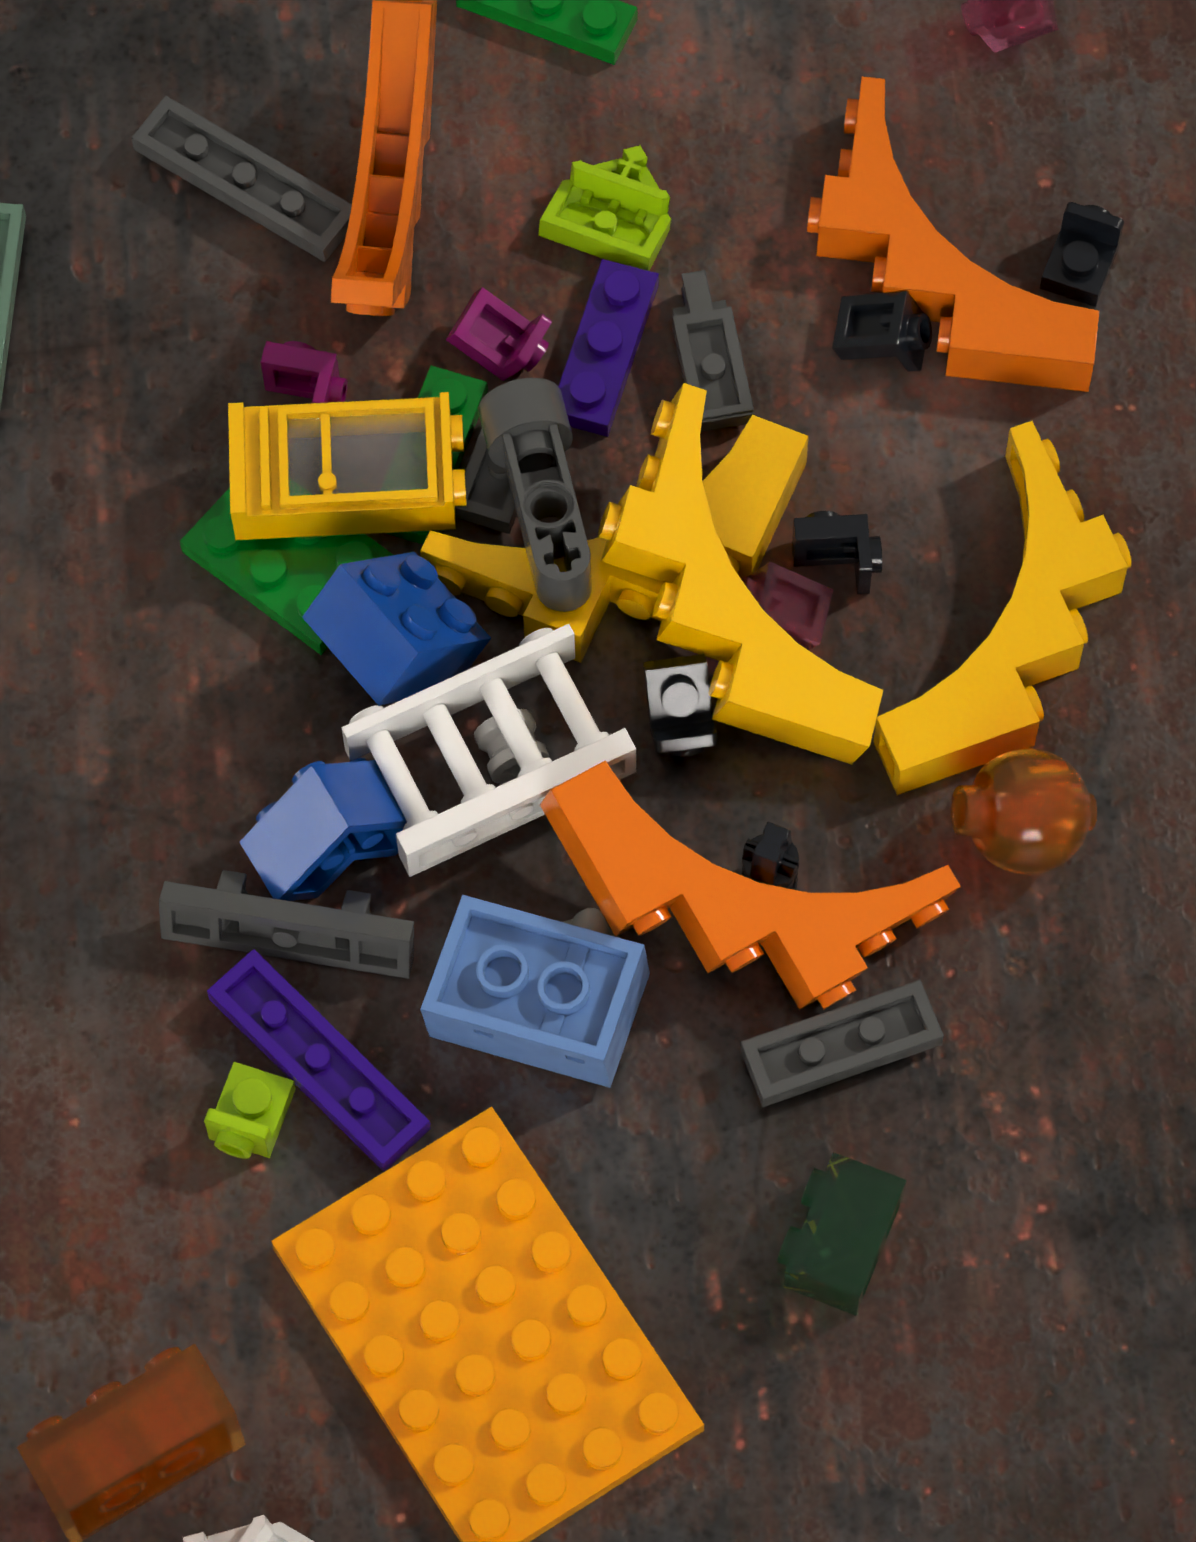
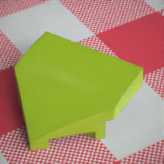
M641 145L623 149L622 158L595 165L582 162L581 160L575 161L571 165L570 179L561 182L540 219L538 236L605 260L650 271L670 230L671 218L668 214L670 196L666 190L659 189L647 168L648 158Z

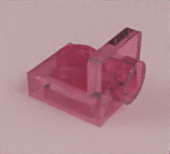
M768 562L748 577L743 576L741 578L761 608L798 644L807 650H811L821 643L833 589L772 562Z

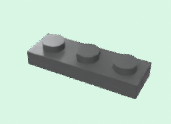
M917 980L741 1041L740 1051L762 1107L940 1046L943 1044L944 1035L922 982Z

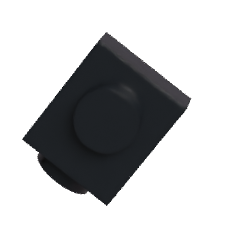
M817 511L803 518H794L792 535L793 566L854 564L857 594H870L872 573H882V545L880 536L869 537L868 515H839L833 511Z

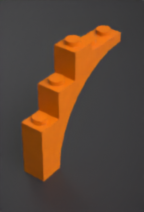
M372 0L366 97L357 175L345 242L339 264L332 277L331 303L346 304V311L349 313L391 316L395 314V308L404 309L410 299L414 227L420 218L424 146L430 139L437 0Z
M862 76L859 99H847L844 134L854 135L853 150L841 148L838 176L825 175L822 198L811 197L807 232L818 233L816 256L874 263L871 292L890 293L907 291L920 309L928 315L930 321L940 322L936 352L948 353L945 376L1089 392L1095 361L1099 310L1054 302L1012 286L970 261L943 237L911 197L893 158L885 121V79Z
M606 761L554 787L540 803V807L615 937L633 927L638 936L648 933L672 918L667 909L670 907L707 973L724 964L727 965L731 973L747 966L764 955L760 947L761 944L799 1010L817 1000L823 1010L856 992L857 990L851 981L868 968L863 958L872 955L895 941L897 938L892 929L911 919L917 929L946 913L949 908L944 900L961 887L949 865L903 884L858 893H808L756 882L711 863L671 837L632 799Z

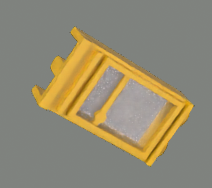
M441 392L440 397L249 407H244L243 402L228 403L230 514L235 540L456 529L455 506H467L465 469L453 470V452L464 451L463 416L451 415L449 392Z

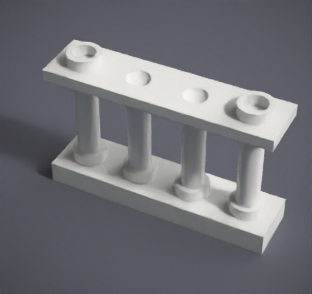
M570 624L554 631L551 628H542L534 631L520 642L519 647L385 708L381 705L368 707L354 715L348 725L341 727L345 752L350 761L367 753H372L407 821L403 828L404 830L396 833L399 857L409 877L545 815L540 807V803L551 789L603 761L607 762L619 780L636 772V747L626 728L611 735L607 732L599 731L564 663L575 659V634ZM540 674L578 743L574 752L554 761L550 758H543L507 690ZM485 700L521 769L517 778L496 788L493 784H486L451 715ZM426 726L429 727L464 795L461 804L440 814L437 811H429L394 741Z

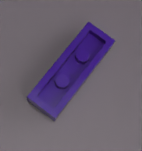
M605 259L601 260L558 386L562 393L570 427L609 436L659 286V273Z

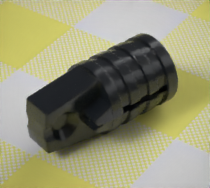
M767 822L763 834L756 836L752 840L747 839L744 845L742 876L759 883L796 890L799 853L792 842L791 831L774 823Z

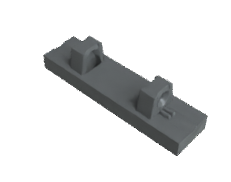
M227 870L222 871L217 889L164 881L159 898L161 939L247 953L255 949L260 955L407 979L410 977L414 961V921L372 915L370 911L371 894L347 890L341 909L249 895L246 891L247 874Z

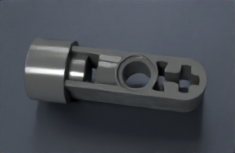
M522 378L509 381L488 392L478 406L489 457L493 463L506 469L539 600L552 610L559 612L572 611L584 605L589 599L592 591L590 550L565 457V452L572 444L573 435L560 388L552 381L542 378ZM545 517H557L560 519L553 523L539 521ZM564 557L566 572L559 571L558 566L554 564V559Z

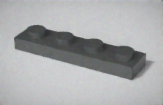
M168 96L161 100L131 137L135 151L323 262L327 261L346 237L352 207L351 203Z

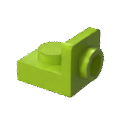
M233 1062L216 1109L209 1108L204 1119L208 1137L210 1140L215 1141L214 1146L220 1151L237 1158L249 1159L252 1153L270 1158L296 1090L294 1080Z

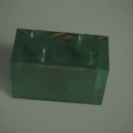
M835 1152L832 1153L825 1171L814 1168L801 1200L802 1205L810 1207L803 1227L799 1229L790 1226L778 1255L777 1262L786 1266L783 1287L857 1316L903 1201L907 1180Z

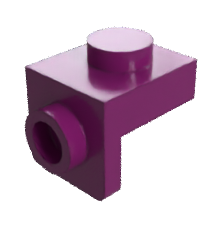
M482 287L472 295L446 341L504 381L521 369L530 372L537 365L548 348L549 343L543 337L552 320L541 314L530 322Z
M266 341L261 358L266 391L310 398L312 403L346 401L348 381L346 378L339 376L337 354L319 351L306 343L289 341L284 344Z

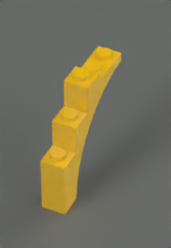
M683 383L672 401L662 400L657 409L651 435L660 437L655 456L649 454L646 456L636 487L630 485L618 504L609 502L606 506L598 530V537L607 540L601 562L662 581L663 584L658 593L653 611L654 617L662 619L656 640L697 654H704L706 657L719 661L709 688V696L717 698L712 720L852 765L870 747L883 690L838 671L798 644L761 608L734 570L714 527L702 481L700 432L707 390Z
M755 415L751 416L731 451L703 480L716 532L734 570L742 581L750 584L807 464L809 438L808 435ZM430 530L420 550L421 557L435 567L438 578L453 595H460L462 592L483 600L490 609L507 617H515L518 614L522 615L524 620V638L542 628H551L554 631L570 624L575 634V659L573 660L580 663L610 602L617 604L621 611L631 617L641 620H647L650 617L659 621L662 620L654 617L653 611L663 582L601 562L607 540L599 537L587 540L591 558V595L584 605L568 612L552 610L539 600L525 548L479 544ZM564 557L554 559V564L558 566L559 571L566 572Z
M1033 421L1010 428L1005 454L1020 499L1024 533L1022 567L1011 599L989 636L958 670L919 698L876 718L873 742L897 795L1035 746L1039 723L1044 720V712L1039 696L1032 685L1079 669L1084 644L1088 643V634L1082 616L1077 609L1122 593L1127 569L1131 567V556L1125 539L1120 533L1112 534L1104 515L1084 521V512L1077 494L1072 489L1066 491L1057 474L1060 472V462L1054 445L1048 438L1041 440Z

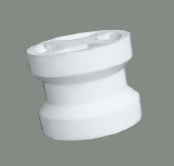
M518 709L543 758H549L545 744L537 741L533 733L536 729V723L532 713L527 709ZM491 717L477 727L474 732V738L478 748L488 753L490 760L487 764V769L492 781L504 784L517 778L521 769L494 717Z

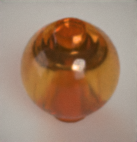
M1033 748L1011 750L993 758L977 773L972 785H958L955 788L951 801V822L957 836H971L977 850L989 862L1003 870L1016 874H1040L1063 865L1077 853L1084 843L1088 831L1094 829L1097 821L1096 799L1093 794L1088 793L1085 782L1076 769L1056 754Z

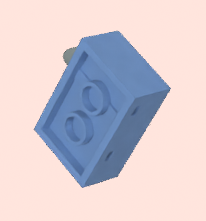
M462 895L420 1009L429 1037L611 1088L650 975L645 945L622 939L619 936L615 937L602 912L596 908H586L577 913L573 919L560 922Z

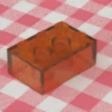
M196 1344L183 1351L179 1347H173L159 1353L145 1365V1373L124 1385L120 1381H114L102 1386L86 1399V1407L66 1419H63L61 1415H57L40 1422L27 1433L26 1438L28 1441L17 1446L33 1480L68 1542H81L246 1445L236 1413Z

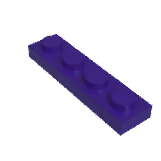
M255 949L251 950L207 990L209 1000L289 1079L294 1080L295 1085L383 1172L392 1166L431 1129L430 1121Z

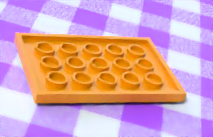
M492 1106L271 1241L273 1250L460 1542H530L704 1431V1423Z

